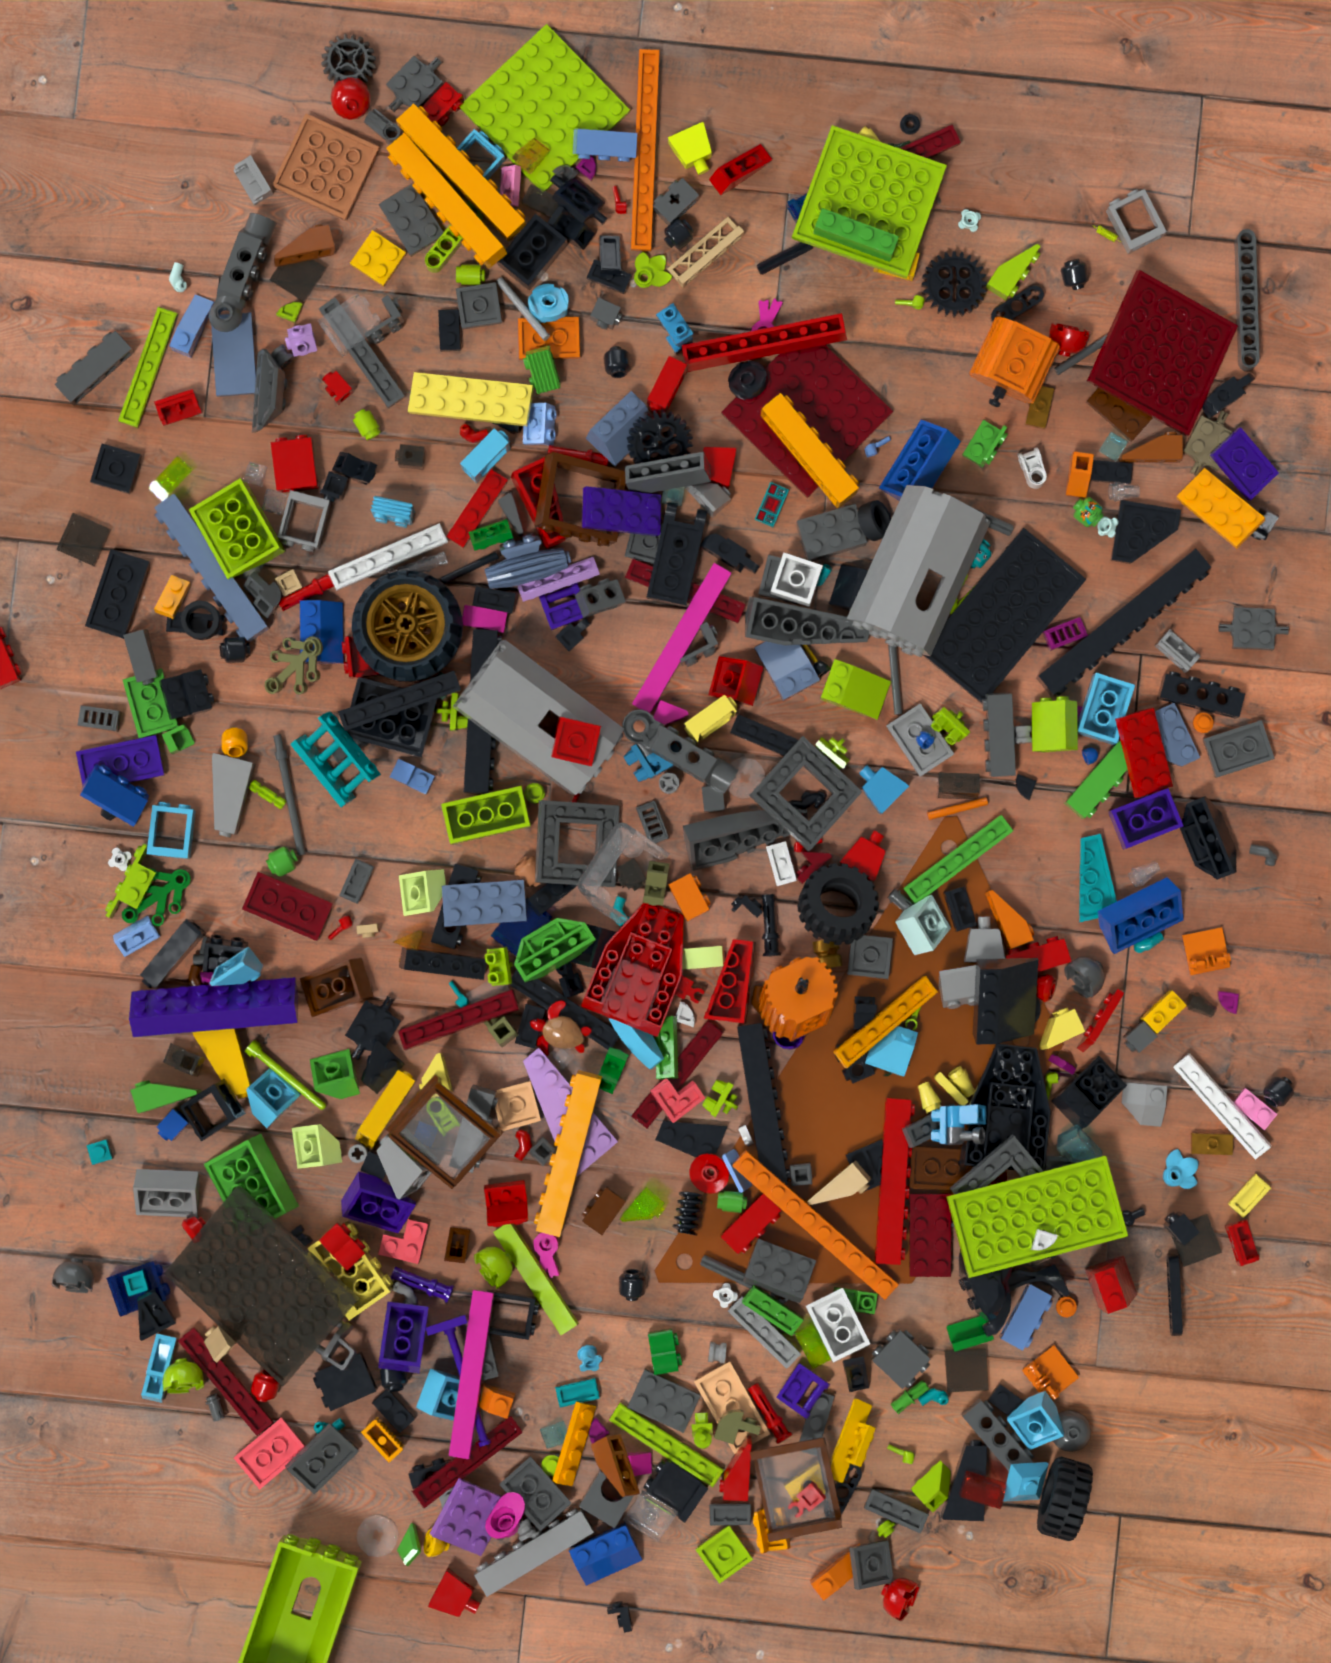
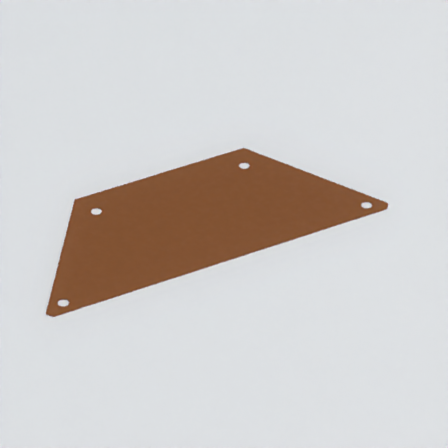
M957 816L944 817L899 887L900 893L911 902L913 901L903 888L946 857L941 851L942 843L946 840H952L959 847L968 840ZM977 859L929 894L933 896L951 927L934 951L917 955L913 954L895 923L903 910L893 902L889 903L869 936L893 938L889 978L881 979L847 975V969L837 984L836 992H838V996L827 1025L805 1035L804 1042L796 1048L772 1088L776 1087L778 1099L774 1100L775 1108H779L781 1120H777L778 1127L783 1128L784 1140L781 1141L782 1149L786 1148L788 1160L784 1161L785 1169L790 1170L791 1164H811L812 1184L792 1186L791 1181H787L788 1187L806 1203L849 1166L845 1154L882 1139L883 1141L885 1098L910 1099L911 1104H915L914 1116H910V1124L929 1115L922 1108L918 1086L923 1083H930V1086L942 1102L940 1103L941 1106L949 1104L960 1106L934 1079L936 1073L941 1072L949 1080L948 1074L956 1067L961 1066L963 1069H966L975 1090L995 1044L976 1045L972 1034L974 1005L963 1004L955 1009L943 1008L938 986L939 971L976 965V962H964L969 929H978V917H991V929H999L985 895L986 892L991 891V888ZM965 886L977 925L955 932L943 893ZM1001 936L1004 956L1008 955L1007 951L1009 950L1006 949L1003 938ZM927 976L938 993L921 1006L916 1019L918 1025L915 1030H913L914 1021H909L907 1027L905 1026L906 1019L898 1025L918 1032L905 1076L903 1077L872 1066L875 1072L874 1075L853 1084L850 1080L846 1081L842 1070L845 1068L841 1062L838 1063L833 1051L836 1050V1045L845 1042L858 1031L853 1030L854 997H875V1005H877L876 1016L919 979ZM1037 997L1040 1002V1016L1035 1023L1034 1034L1029 1036V1042L1025 1047L1037 1048L1044 1077L1052 1064L1048 1061L1050 1056L1053 1054L1057 1056L1064 1044L1062 1042L1049 1049L1040 1050L1039 1044L1048 1019L1051 1017L1044 1002ZM1013 1040L999 1043L1016 1046ZM855 1064L852 1067L853 1075L859 1076L862 1074V1066ZM974 1094L966 1098L969 1102L965 1106L970 1104ZM751 1119L746 1127L753 1144L745 1145L740 1136L732 1150L736 1149L739 1156L747 1150L758 1160ZM929 1139L916 1147L961 1149L962 1144L945 1145ZM908 1157L907 1166H910L911 1157ZM731 1174L727 1185L719 1192H739ZM906 1178V1186H909V1178ZM754 1185L743 1192V1197H747L746 1209L762 1194ZM880 1185L861 1194L857 1191L851 1196L810 1205L875 1262ZM909 1188V1194L955 1195L951 1190ZM718 1192L712 1194L704 1193V1196L700 1198L704 1203L697 1204L702 1209V1212H697L696 1215L701 1217V1219L694 1221V1223L699 1225V1228L692 1229V1231L697 1233V1236L680 1232L677 1234L654 1270L658 1282L737 1283L701 1266L700 1262L702 1257L706 1255L745 1273L754 1245L758 1239L755 1237L750 1242L752 1246L744 1254L742 1252L737 1254L720 1235L746 1209H742L741 1213L722 1211V1209H717ZM905 1198L904 1207H908V1217L903 1220V1227L907 1228L906 1240H902V1248H905V1260H901V1265L877 1264L898 1284H912L916 1278L909 1276V1198ZM782 1209L779 1212L781 1217L774 1224L770 1222L765 1227L767 1231L759 1238L816 1260L809 1283L866 1284ZM681 1254H688L692 1258V1266L687 1270L680 1269L676 1264V1259Z

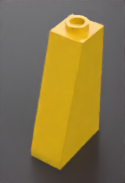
M237 1028L192 1032L219 1078L226 1080L234 1095L237 1096V1099L248 1097L246 1089L252 1083Z
M399 1070L396 1072L358 1129L355 1140L371 1150L374 1148L412 1089L415 1080H413L411 1074Z

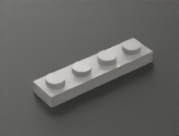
M741 1296L727 1311L787 1369L801 1353L765 1318L742 1303L744 1297Z

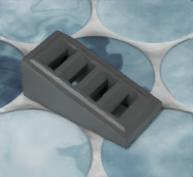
M510 492L498 499V504L518 536L521 537L524 535V530L514 496Z
M81 705L77 726L118 732L121 712ZM86 711H90L88 723L84 722ZM97 712L96 723L93 724V714ZM101 713L105 714L103 725H100ZM109 714L112 715L111 726H107Z
M655 801L636 807L650 846L669 839ZM650 808L654 809V812L648 813L646 815L642 814V811L648 810ZM656 815L657 819L645 822V819ZM659 823L660 827L648 830V826ZM662 830L663 834L651 838L650 834Z

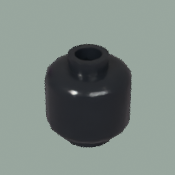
M676 219L664 229L666 236L664 241L670 248L682 249L693 240L692 233L694 230L685 219L682 221Z
M1080 259L1067 261L1061 268L1063 283L1066 287H1072V290L1084 288V283L1089 281L1086 263L1080 261Z
M615 346L604 354L603 359L606 373L613 378L625 377L631 369L628 351Z
M240 636L226 637L223 643L219 645L220 657L226 663H243L246 660V656L250 655V644L246 643L245 639Z
M1273 1077L1263 1090L1264 1099L1273 1107L1285 1106L1294 1094L1292 1082L1286 1077Z
M637 1269L625 1270L619 1276V1294L625 1297L627 1301H637L639 1297L645 1294V1276Z
M380 1369L381 1385L388 1392L401 1391L407 1385V1372Z

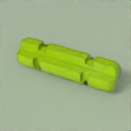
M253 780L249 785V790L254 793L257 792V795L271 804L274 803V806L282 809L285 806L286 800L284 798L278 797L276 793L264 785L261 786L256 780Z

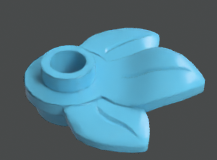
M1179 1149L1173 1150L1166 1158L1167 1168L1163 1172V1180L1168 1186H1180L1183 1189H1190L1197 1184L1193 1174L1198 1169V1160L1195 1158L1183 1159ZM1172 1173L1176 1174L1175 1180L1171 1177Z

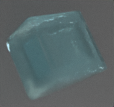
M1110 432L1099 452L1117 461L1128 442Z
M564 1421L540 1429L546 1448H552L564 1443L567 1433Z

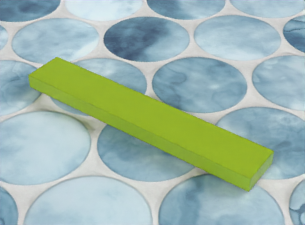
M161 307L157 308L118 419L119 422L139 428L178 316L176 312Z
M507 1224L493 1232L504 1250L508 1251L511 1255L515 1267L559 1334L563 1335L577 1326L579 1323L515 1225Z
M621 1402L609 1419L610 1422L712 1488L724 1471L723 1468L635 1411L627 1408Z

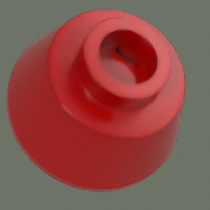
M1043 975L1037 978L1036 997L1043 1002L1050 1001L1054 995L1056 979L1053 975Z
M194 1216L184 1219L182 1222V1227L195 1243H200L207 1233L205 1228L208 1225L201 1217L197 1219Z

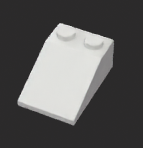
M843 1288L806 1306L833 1363L870 1345Z

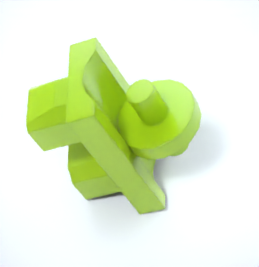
M452 693L451 709H448L449 702L443 701L442 709H436V713L442 714L441 722H448V715H450L449 730L457 732V729L467 728L468 718L458 716V711L452 707L460 697L458 693Z
M943 707L932 716L934 720L931 727L937 732L945 729L948 732L945 740L950 745L961 741L970 733L964 726L965 722L960 719L963 716L961 711L955 714L951 709L948 711Z
M821 737L815 744L816 748L824 756L827 755L832 759L831 763L839 770L841 767L844 768L850 761V759L843 755L848 751L842 745L845 741L843 738L838 742L832 737L828 742Z
M507 947L487 949L485 961L489 965L490 971L487 975L488 983L492 986L512 984L510 967L513 966V962H509Z
M716 1079L711 1089L721 1094L720 1097L715 1101L707 1096L702 1104L706 1110L711 1112L710 1115L716 1117L723 1103L726 1105L722 1112L726 1114L729 1113L731 1108L738 1109V1106L734 1104L737 1096L732 1094L729 1100H726L733 1084Z
M695 1413L696 1424H692V1438L694 1437V1443L698 1448L705 1449L712 1442L713 1426L712 1423H708L707 1413Z

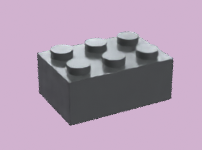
M856 504L796 522L806 560L811 562L857 549L867 544L866 537L859 525Z
M758 1239L754 1245L742 1282L752 1286L755 1285L762 1290L800 1303L806 1292L816 1260Z

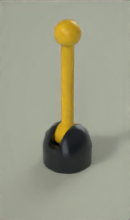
M802 645L813 660V668L818 677L825 675L831 670L825 661L816 659L807 645Z

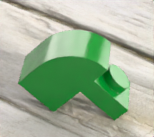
M609 1047L598 1074L602 1076L599 1089L613 1094L629 1056L628 1054L619 1049Z

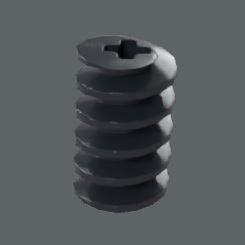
M688 1191L679 1192V1195L684 1197V1199L677 1200V1203L682 1205V1207L676 1208V1211L681 1215L674 1216V1219L679 1224H673L672 1227L678 1230L677 1232L697 1236V1233L692 1231V1229L699 1228V1225L694 1223V1221L701 1219V1217L696 1215L697 1212H702V1209L697 1204L704 1203L699 1198V1196L704 1195Z

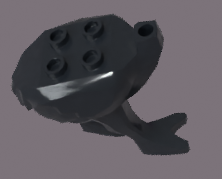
M960 1249L958 1261L961 1279L958 1282L963 1291L966 1290L969 1296L967 1302L970 1309L975 1310L986 1321L982 1325L986 1337L996 1335L1004 1326L1011 1309L1010 1292L1025 1284L1042 1281L1050 1285L1061 1297L1070 1295L1055 1264L1038 1272H1027L1019 1269L1012 1271L1013 1267L968 1278ZM1057 1255L1047 1257V1259H1054L1055 1257H1057Z

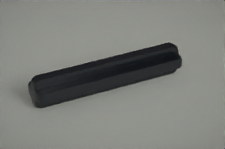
M800 242L757 264V270L763 275L812 250L813 246Z

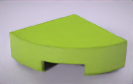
M300 302L289 303L281 307L276 316L296 323L303 304Z

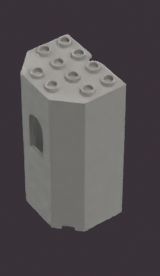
M906 485L848 614L847 619L853 622L852 626L860 630H868V634L880 639L881 637L886 639V644L893 647H901V651L912 656L914 654L918 657H922V655L931 656L990 521L985 519L986 516L983 513L950 495L934 492L933 489L926 486ZM930 569L941 575L942 578L928 609L921 611L917 608L915 600Z
M506 640L499 642L479 672L452 706L572 795L581 794L586 788L587 782L592 777L596 778L602 770L601 764L612 757L615 752L612 749L624 735L622 734L623 727ZM549 710L559 717L601 726L592 767L551 757L555 739L538 727Z

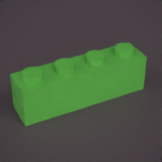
M823 208L813 233L888 262L892 258L899 238L897 235Z
M1118 741L1064 803L1081 819L1091 818L1097 811L1095 806L1100 801L1103 803L1110 796L1108 791L1112 786L1117 787L1123 781L1122 775L1128 769L1121 741Z

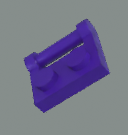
M577 583L552 594L539 596L551 631L584 619L576 599L553 608H549L548 603L572 594L576 595L580 592Z
M799 1363L776 1398L808 1419L810 1410L830 1384ZM814 1381L818 1385L802 1408L798 1403Z

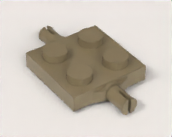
M1221 411L1216 421L1200 416L1183 449V453L1195 461L1190 471L1195 476L1198 475L1202 466H1208L1216 471L1220 470V467L1211 458L1210 454L1233 433L1223 425L1229 415L1224 411Z

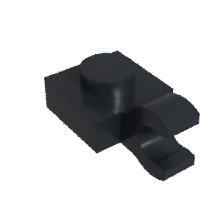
M586 618L575 627L569 623L555 637L570 652L584 639L580 633L591 624Z
M570 961L556 969L558 974L562 975L559 982L565 998L585 992L579 974L573 973Z

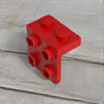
M525 1180L484 1185L488 1226L519 1225L528 1221V1200Z

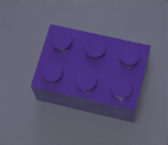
M1169 788L1108 812L1123 850L1183 827Z
M387 1302L378 1368L420 1373L429 1307Z

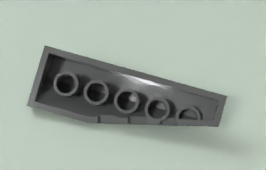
M749 596L745 615V637L785 646L867 642L869 631L866 629L860 630L852 626L853 622L845 616Z
M796 809L808 820L806 809ZM765 810L729 814L683 826L684 842L692 871L733 861L741 853L747 851L749 854L755 851L754 848L766 843V845H769L779 836L786 837L790 835Z

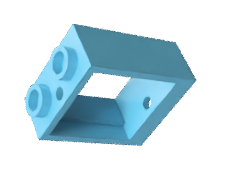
M474 129L457 149L459 152L461 150L466 152L476 141L496 158L482 175L488 180L504 163L505 156L503 154L505 152L497 144L493 146L488 141L489 137L484 132L480 131L478 133Z
M494 428L460 463L462 470L477 484L510 450L509 437L502 430L498 432Z
M158 802V806L152 805L147 854L190 859L196 811L191 809L190 805L179 804L178 808L170 807L171 803ZM159 812L187 814L183 850L155 847Z

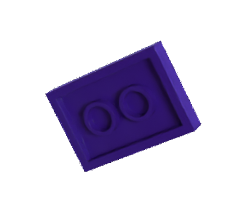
M1241 427L1237 428L1210 454L1211 458L1248 501L1252 500L1279 474Z

